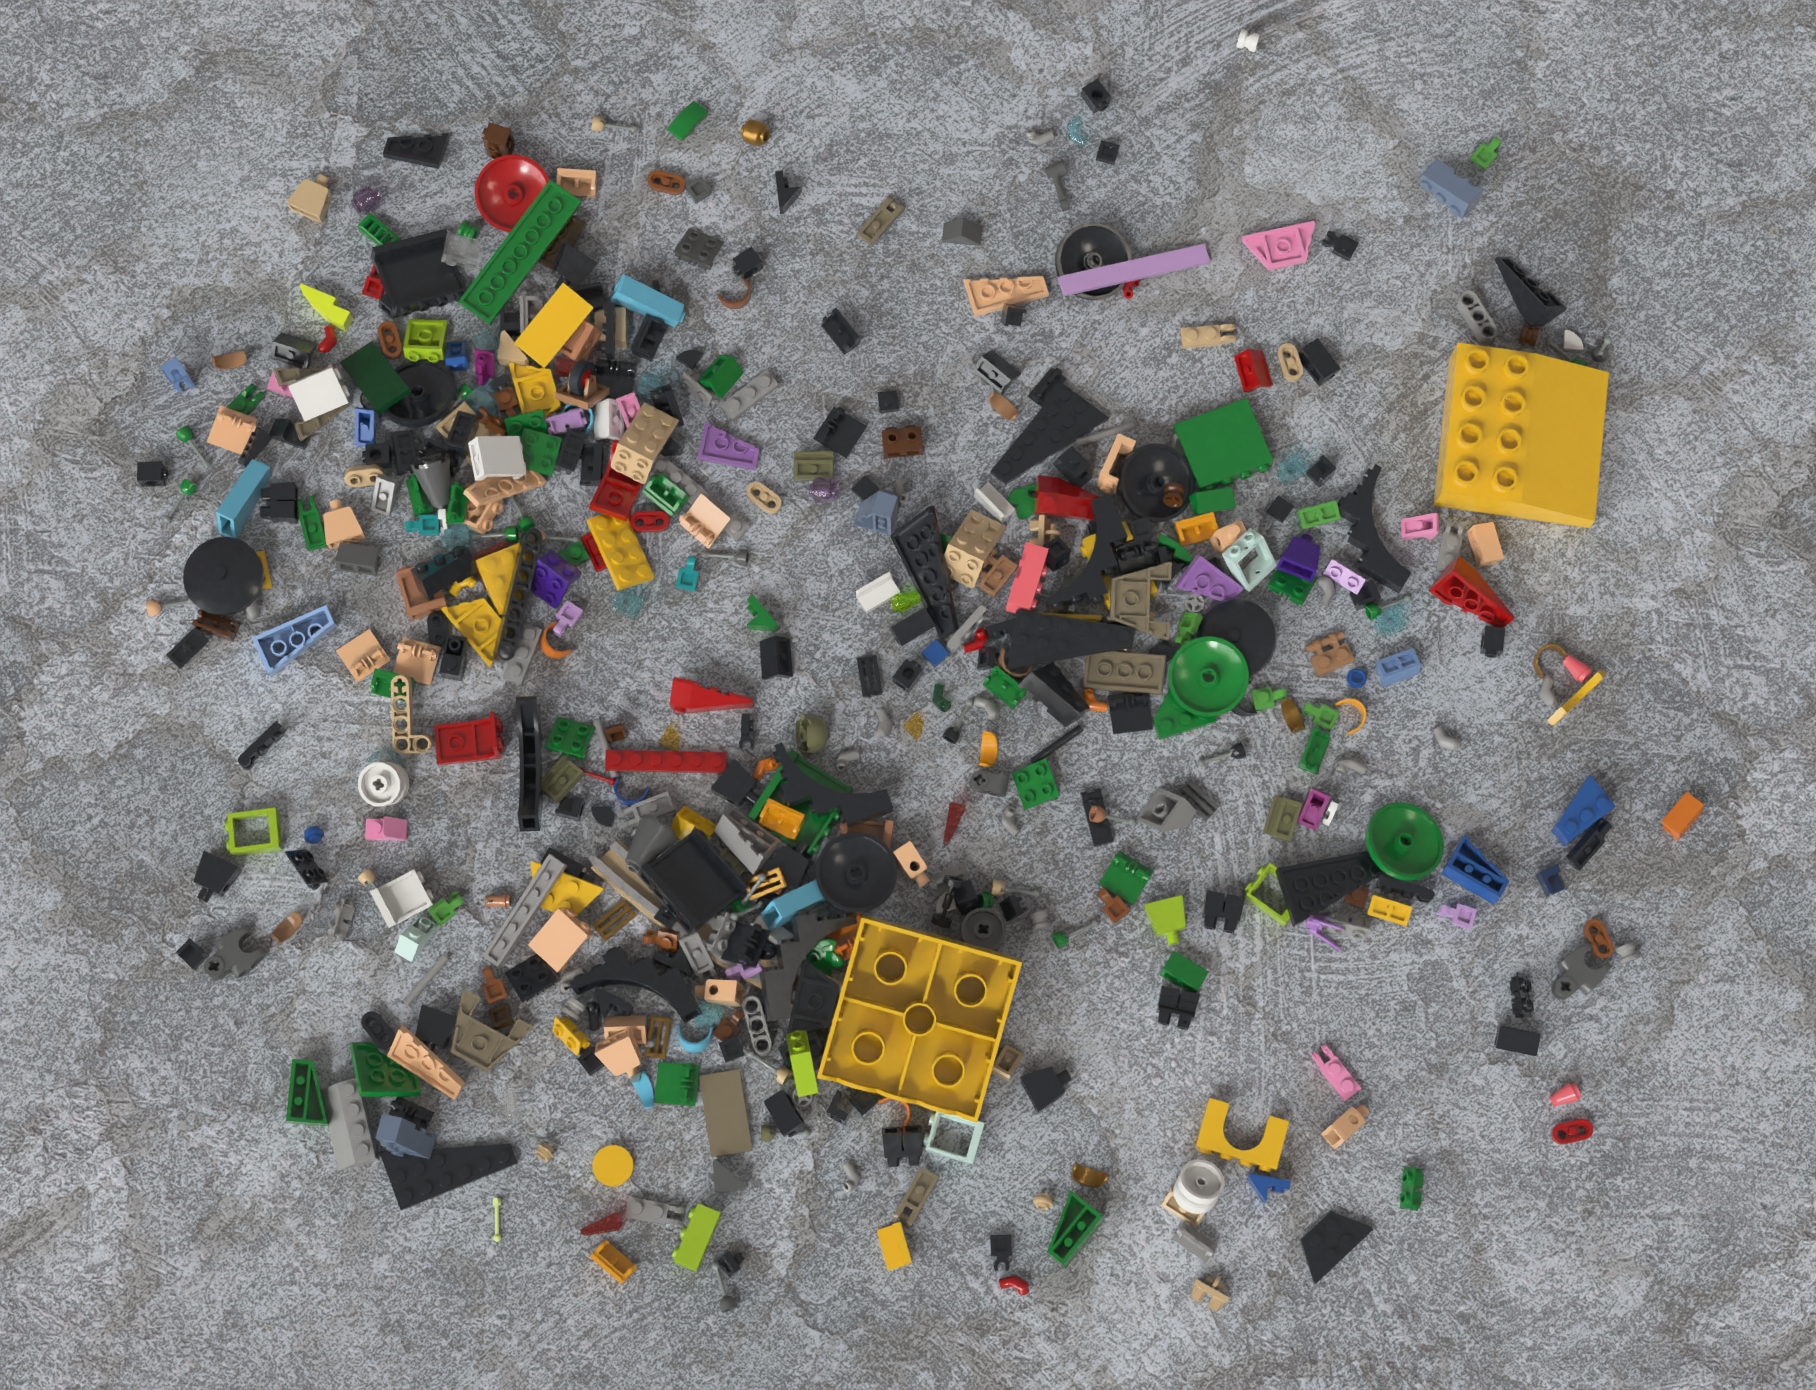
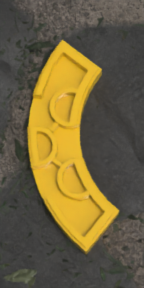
M1603 669L1598 671L1547 721L1551 725L1559 722L1607 673Z

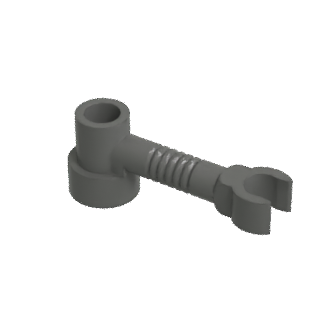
M1061 160L1055 162V165L1045 167L1047 178L1053 179L1061 209L1064 212L1070 210L1060 179V177L1067 175L1064 162Z

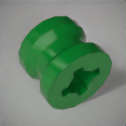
M465 220L458 229L457 237L466 239L468 243L473 244L479 235L480 227L472 226L469 221Z

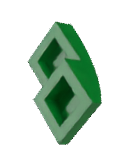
M693 101L674 119L667 130L680 141H683L694 132L695 126L707 117L708 111Z
M1160 534L1157 546H1166L1167 551L1174 553L1172 561L1179 564L1185 563L1184 566H1189L1193 561L1191 555L1180 544Z

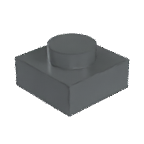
M702 177L685 186L686 191L695 204L712 195V191Z

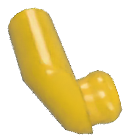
M470 576L460 583L455 581L448 593L457 597L463 587L473 588L477 580Z

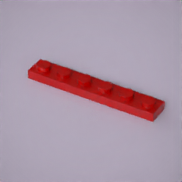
M606 750L605 771L722 774L726 770L727 752Z

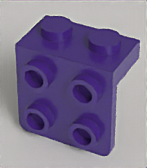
M551 549L537 560L530 590L556 609L560 606L568 587L580 578L582 572Z

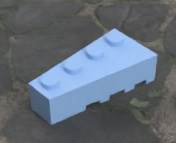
M325 605L259 634L252 639L268 674L272 677L336 628L337 625L330 609Z

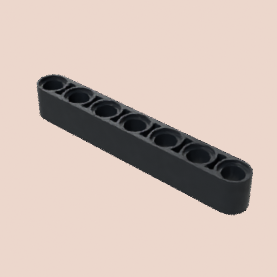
M531 528L524 532L520 539L493 651L494 659L500 663L511 660L515 655L542 543V533L536 528ZM528 534L535 536V543L529 542ZM524 553H528L531 556L530 562H526L523 559ZM519 572L526 574V581L519 579ZM514 591L521 593V600H517L514 597ZM510 610L517 612V619L510 617ZM505 629L512 631L513 637L511 639L505 636ZM501 648H505L508 651L507 658L501 656Z

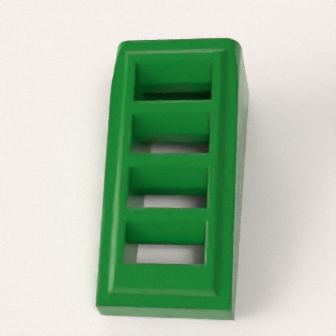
M368 213L357 226L359 232L377 246L383 245L389 237L392 238L389 243L401 240L371 213ZM378 227V231L373 235L372 233ZM385 232L386 234L379 240L378 238Z

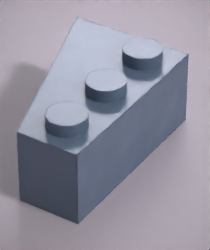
M1437 159L1421 175L1419 182L1423 189L1435 195L1438 202L1444 203L1453 215L1463 219L1477 205L1484 188L1480 186L1475 188L1469 184L1470 179L1466 177L1461 179L1455 175L1456 170Z
M886 490L874 493L860 503L854 525L891 535L898 515L897 496L893 492Z
M382 1114L376 1139L381 1142V1146L386 1147V1150L391 1151L393 1155L403 1157L404 1154L430 1159L437 1135L427 1133L424 1128H420V1131L415 1129L416 1124L401 1117Z

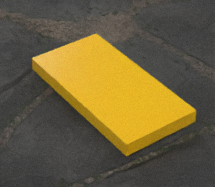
M562 283L514 344L545 368L594 307L565 283Z

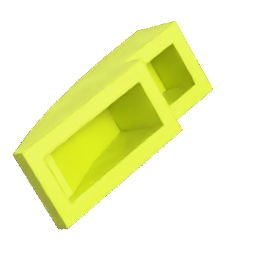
M301 283L299 287L314 310L335 327L347 332L353 320L350 311L338 307L339 303L335 297Z

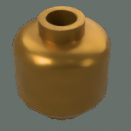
M749 119L742 125L740 130L743 141L754 146H762L768 142L770 137V129L767 124L754 119Z

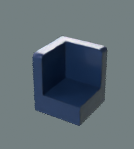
M1558 864L1536 875L1546 898L1565 889L1558 875L1561 872Z

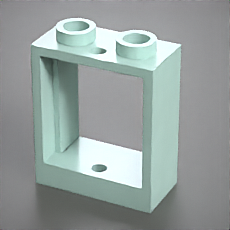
M1251 528L1222 554L1235 582L1248 592L1277 566L1264 537ZM1255 548L1258 556L1246 568L1241 570L1238 562Z
M937 1111L936 1114L931 1113L928 1125L932 1126L930 1134H925L923 1145L926 1146L925 1151L973 1165L985 1123L980 1121L976 1123L957 1115ZM940 1118L974 1127L967 1156L932 1146Z

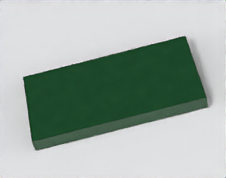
M373 341L340 362L378 414L411 393L410 389Z

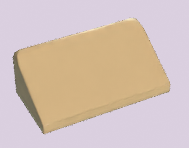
M1173 1185L1161 1206L1194 1227H1197L1205 1213L1195 1214L1184 1210L1174 1198Z

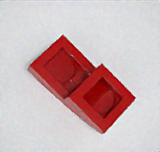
M373 263L370 276L366 278L362 295L379 300L385 291Z

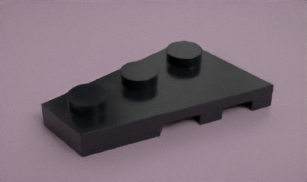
M442 133V136L428 134L424 135V137L416 138L412 136L388 137L383 151V158L439 169L449 140V133Z

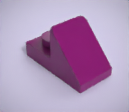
M1312 787L1297 823L1316 831L1331 795Z

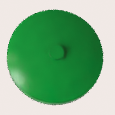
M1200 637L1187 642L1176 652L1170 663L1168 681L1173 697L1182 708L1197 716L1216 717L1231 711L1243 699L1248 687L1249 671L1244 656L1233 644L1218 637Z
M1404 802L1390 803L1380 808L1367 824L1365 840L1368 852L1375 864L1386 874L1400 880H1419L1429 875L1441 862L1444 852L1442 833L1435 820L1423 809Z

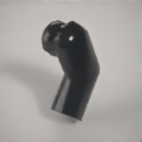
M595 1001L589 1002L585 1007L589 1017V1030H600L599 1004Z

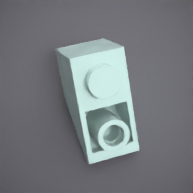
M420 915L400 935L395 953L412 962L423 951L438 924Z

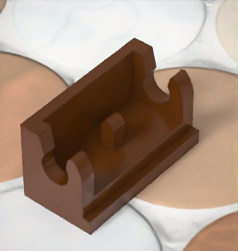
M200 609L198 610L199 617L192 622L194 627L199 631L234 642L241 625L240 623L206 613Z

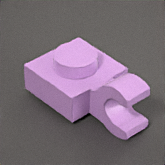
M566 600L556 615V618L560 621L553 629L554 634L561 638L567 626L574 628L584 611Z
M1458 903L1455 909L1442 905L1439 908L1438 915L1452 918L1451 924L1471 930L1477 909Z
M758 961L756 968L738 964L727 969L725 973L728 979L739 981L741 976L747 979L763 971L760 961Z

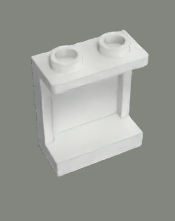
M332 364L328 365V368L296 381V379L288 382V387L304 421L348 403L350 393L346 385H341L339 379L342 376L338 368H334Z
M477 436L468 443L475 481H482L487 477L513 476V479H519L526 474V463L522 454L523 446L520 443L519 436Z
M415 869L393 881L370 891L388 928L433 905L431 901L435 899L430 889L425 890L422 884L425 880L420 871L416 873Z

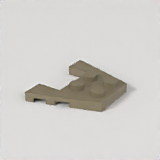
M274 368L273 372L279 387L287 385L293 379L297 381L326 368ZM349 401L347 404L317 417L295 423L294 427L300 442L304 441L349 407Z
M1172 562L1112 578L1110 584L1109 619L1163 640H1169L1170 622L1149 621L1150 580L1170 581Z
M463 988L450 1052L487 1072L514 1045H517L527 1033L531 1032L534 1026L516 1018L508 1035L501 1034L470 1017L481 997Z

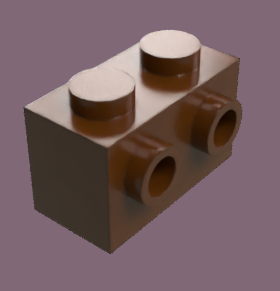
M489 122L488 127L484 128L481 138L489 157L496 159L504 155H512L516 144L510 128Z
M908 425L900 429L888 427L882 430L884 459L923 455L921 427Z

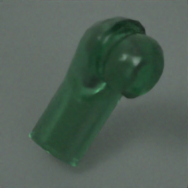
M934 684L932 702L939 711L947 712L951 709L952 704L943 697L944 685Z

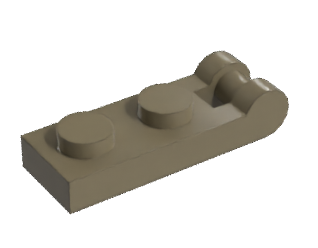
M890 195L857 232V236L873 247L898 216L904 212L906 207L901 203L898 204L895 198ZM891 207L894 211L891 213L887 209Z
M921 1166L892 1218L897 1221L900 1219L906 1223V1226L911 1228L939 1176ZM905 1207L913 1210L911 1215L903 1212Z

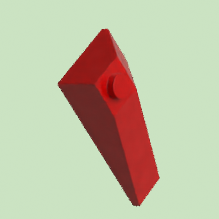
M1038 475L1034 514L1094 521L1090 504L1091 500L1099 498V496L1058 477Z
M1460 556L1445 568L1429 589L1443 603L1447 605L1452 603L1462 608L1461 611L1465 613L1469 611L1476 614L1480 620L1495 627L1504 628L1515 618L1476 569Z
M677 677L673 678L669 705L674 713L684 715L685 712L700 713L751 708L754 706L752 698L732 692L722 694V691L712 686L705 689L699 686L700 683Z

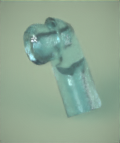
M1071 119L1066 127L1067 136L1070 140L1083 147L1087 139L1079 134V122L1076 119Z

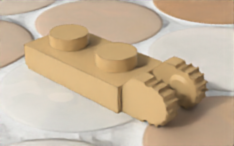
M1223 324L1220 326L1208 325L1180 328L1182 349L1220 346L1221 344L1236 342L1235 335L1223 337L1220 335L1221 332L1233 331L1235 325Z

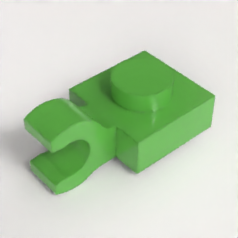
M1495 137L1488 146L1482 143L1470 157V160L1485 171L1497 158L1498 154L1495 151L1501 146L1502 141Z
M1183 612L1177 626V630L1180 632L1175 642L1183 646L1191 641V634L1196 635L1203 617L1198 613Z
M1271 687L1252 690L1251 696L1255 711L1275 708V701H1281L1288 697L1287 690L1280 689L1272 692Z
M1306 703L1302 710V713L1315 717L1312 723L1329 732L1332 730L1340 714L1324 704L1317 708L1310 703Z
M454 891L449 895L447 901L442 897L428 908L427 911L438 925L442 926L456 915L454 909L463 904L464 900L457 891Z

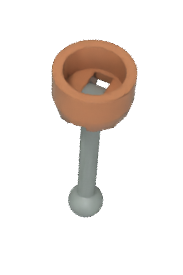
M1092 806L1089 812L1090 821L1096 823L1102 822L1105 818L1126 822L1130 826L1136 823L1134 818L1126 819L1108 815L1099 806Z

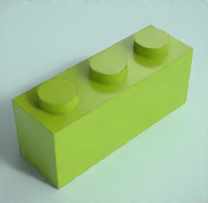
M697 1203L696 1207L692 1206L688 1216L691 1219L688 1227H683L680 1238H683L680 1246L676 1245L672 1254L674 1263L698 1273L721 1218V1212Z

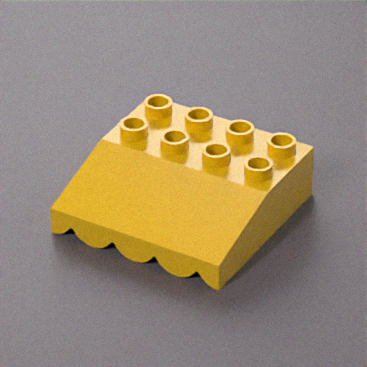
M1458 342L1448 362L1433 506L1590 528L1596 518L1609 372L1536 353Z
M862 914L817 1078L839 1082L862 1091L878 1093L901 1102L918 1104L933 1111L957 1115L977 1123L1022 965L1021 958Z

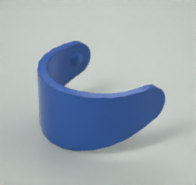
M617 777L614 784V792L622 804L631 806L646 800L650 787H647L644 795L637 800L628 801L621 798L617 792L620 777Z

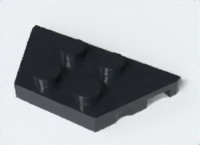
M806 959L802 962L787 1034L796 1030H806L809 1033L831 1027L839 985Z
M1330 1211L1300 1240L1313 1283L1316 1284L1374 1229Z

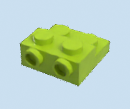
M408 319L403 345L405 358L413 362L419 359H428L430 362L444 360L445 340L448 329L447 320Z

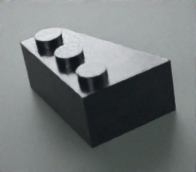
M456 546L451 549V552L438 554L433 557V560L418 563L415 565V568L410 570L418 591L429 601L435 599L434 594L440 590L442 592L449 590L448 586L453 582L460 583L478 572L472 554L465 546Z
M1054 662L1032 671L1018 685L1021 690L1024 688L1033 695L1032 699L1035 702H1042L1048 708L1046 711L1064 727L1077 722L1090 709L1084 698L1078 694L1072 683L1066 679Z

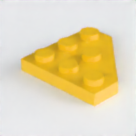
M519 543L475 560L498 616L503 614ZM524 553L523 559L526 562H530L531 556L528 553ZM519 572V579L526 581V574ZM514 591V597L517 600H521V593Z

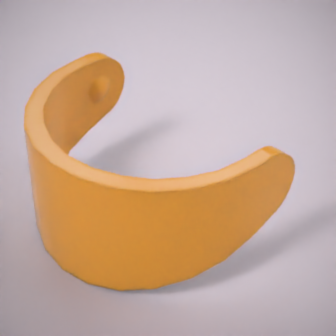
M1344 699L1334 704L1335 707L1350 704L1355 706L1361 713L1362 721L1360 726L1348 732V736L1358 732L1366 720V709L1356 699Z
M983 731L979 766L992 767L998 755V740L994 733Z

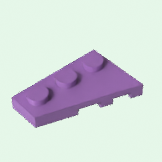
M1199 554L1195 556L1174 585L1176 588L1223 602L1236 600L1244 589Z

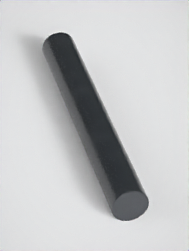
M1077 725L1030 759L1031 762L1036 763L1045 759L1083 732L1082 727Z

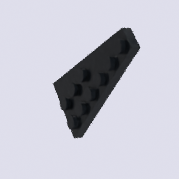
M1062 383L994 466L991 474L1007 485L1026 473L1030 468L1042 463L1049 456H1053L1077 441L1079 437L1091 432L1098 425L1107 422L1109 417Z
M1368 851L1280 867L1275 871L1293 927L1385 873L1375 864Z
M511 1144L437 1148L432 1150L430 1159L404 1154L402 1157L393 1155L391 1152H379L401 1211L518 1164Z

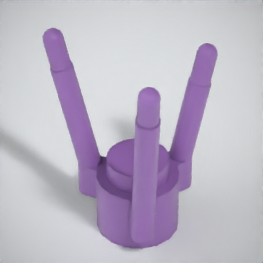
M1317 913L1308 918L1305 927L1310 929L1309 933L1316 935L1340 951V946L1317 930L1321 931L1323 925L1338 930H1343V927L1326 922L1325 919L1329 920L1330 915Z

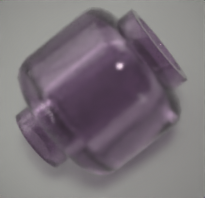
M366 186L353 193L351 203L358 214L367 215L379 208L381 196L376 189L372 190Z
M817 477L809 485V495L817 503H832L835 498H838L839 485L833 478Z

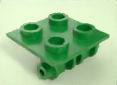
M536 409V411L528 413L526 411L524 414L519 413V415L504 418L508 435L519 436L520 441L524 428L549 434L543 409Z
M524 428L520 443L523 446L522 454L526 463V469L538 472L544 476H552L562 438Z
M1277 569L1267 587L1270 588L1271 592L1273 591L1278 595L1282 592L1281 597L1285 594L1287 595L1286 600L1291 597V602L1297 606H1302L1318 577L1314 576L1312 582Z
M557 716L545 748L549 749L550 752H561V755L567 753V757L572 755V757L578 758V760H581V758L585 759L587 755L586 749L595 727Z
M1047 758L1012 773L1024 810H1028L1048 800H1057L1058 796H1060Z
M1118 851L1098 885L1116 896L1118 895L1129 904L1134 905L1154 871L1123 852Z
M658 1062L654 1103L695 1107L699 1065Z

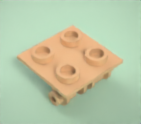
M220 405L207 442L242 454L251 433L256 429L258 419Z
M701 493L687 514H683L679 518L681 521L679 524L709 549L731 518Z
M370 629L336 650L357 683L372 674L375 668L379 669L391 661Z
M403 637L402 642L398 643L397 649H399L393 673L405 674L413 677L416 682L431 685L442 647Z

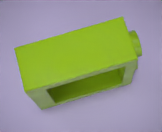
M276 807L227 814L225 830L229 832V839L226 840L227 851L234 857L283 851L280 814ZM268 816L270 843L237 847L235 820Z
M1269 863L1267 867L1263 865L1256 875L1259 878L1256 882L1251 881L1244 890L1247 892L1245 899L1284 927L1290 919L1288 910L1286 909L1281 916L1253 895L1268 874L1278 879L1275 872L1277 867Z
M796 1030L788 1033L786 1036L798 1097L817 1094L818 1087L807 1031Z

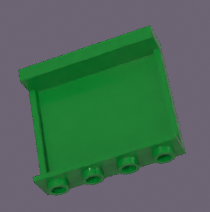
M1247 398L1174 424L1173 434H1176L1198 484V492L1214 490L1221 485L1223 487L1229 486L1237 479H1248L1252 474L1256 472L1265 473L1272 467L1273 458Z
M791 749L788 753L798 769L813 781L838 792H853V786H847L800 757L798 752ZM782 766L779 767L748 814V818L757 824L768 798L787 806L786 802L782 803L779 792L782 791L781 785L787 783V781L783 782L779 772L783 770ZM811 800L789 807L805 814L804 825L795 841L761 826L794 848L800 840L810 846L805 854L810 857L812 853L816 854L822 845L820 841L823 836L827 838L832 830L831 824L834 820H839L838 813L841 810L818 818L816 813L812 814L808 803Z

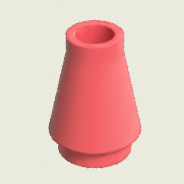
M1572 655L1567 656L1562 663L1577 682L1584 683L1593 673L1590 666L1574 658Z
M1575 1082L1567 1083L1549 1096L1554 1107L1577 1102L1582 1097Z

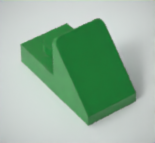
M751 595L747 599L748 606L746 608L752 616H757L747 623V629L776 632L778 630L776 621L754 595Z

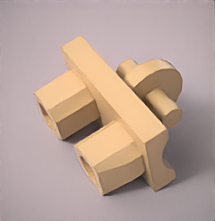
M1039 515V519L1030 520V531L1032 533L1038 532V538H1030L1029 543L1043 547L1044 544L1056 537H1061V532L1056 530V524H1051V520L1047 519L1046 515Z
M1217 1275L1215 1279L1209 1276L1206 1277L1205 1282L1211 1284V1287L1198 1279L1192 1284L1194 1288L1190 1298L1200 1303L1206 1293L1212 1297L1207 1307L1215 1312H1218L1223 1304H1227L1229 1300L1228 1296L1215 1290V1288L1223 1291L1226 1287L1219 1282L1221 1279L1220 1275Z

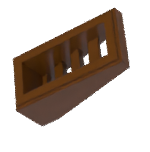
M624 723L615 724L604 729L609 743L628 738Z

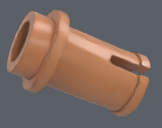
M507 893L485 896V900L494 901L485 902L486 908L504 907V909H507V907H511L512 898Z

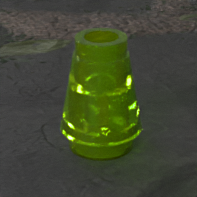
M918 591L895 594L894 597L890 598V604L895 613H902L921 602Z

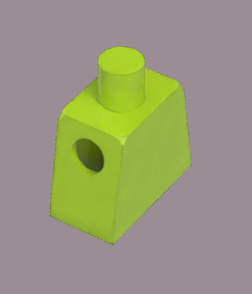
M1179 895L1145 904L1143 908L1156 937L1166 935L1169 946L1179 944L1178 932L1184 931L1186 928L1183 896Z

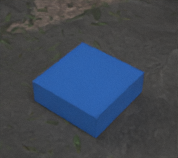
M936 639L921 652L935 668L950 655Z

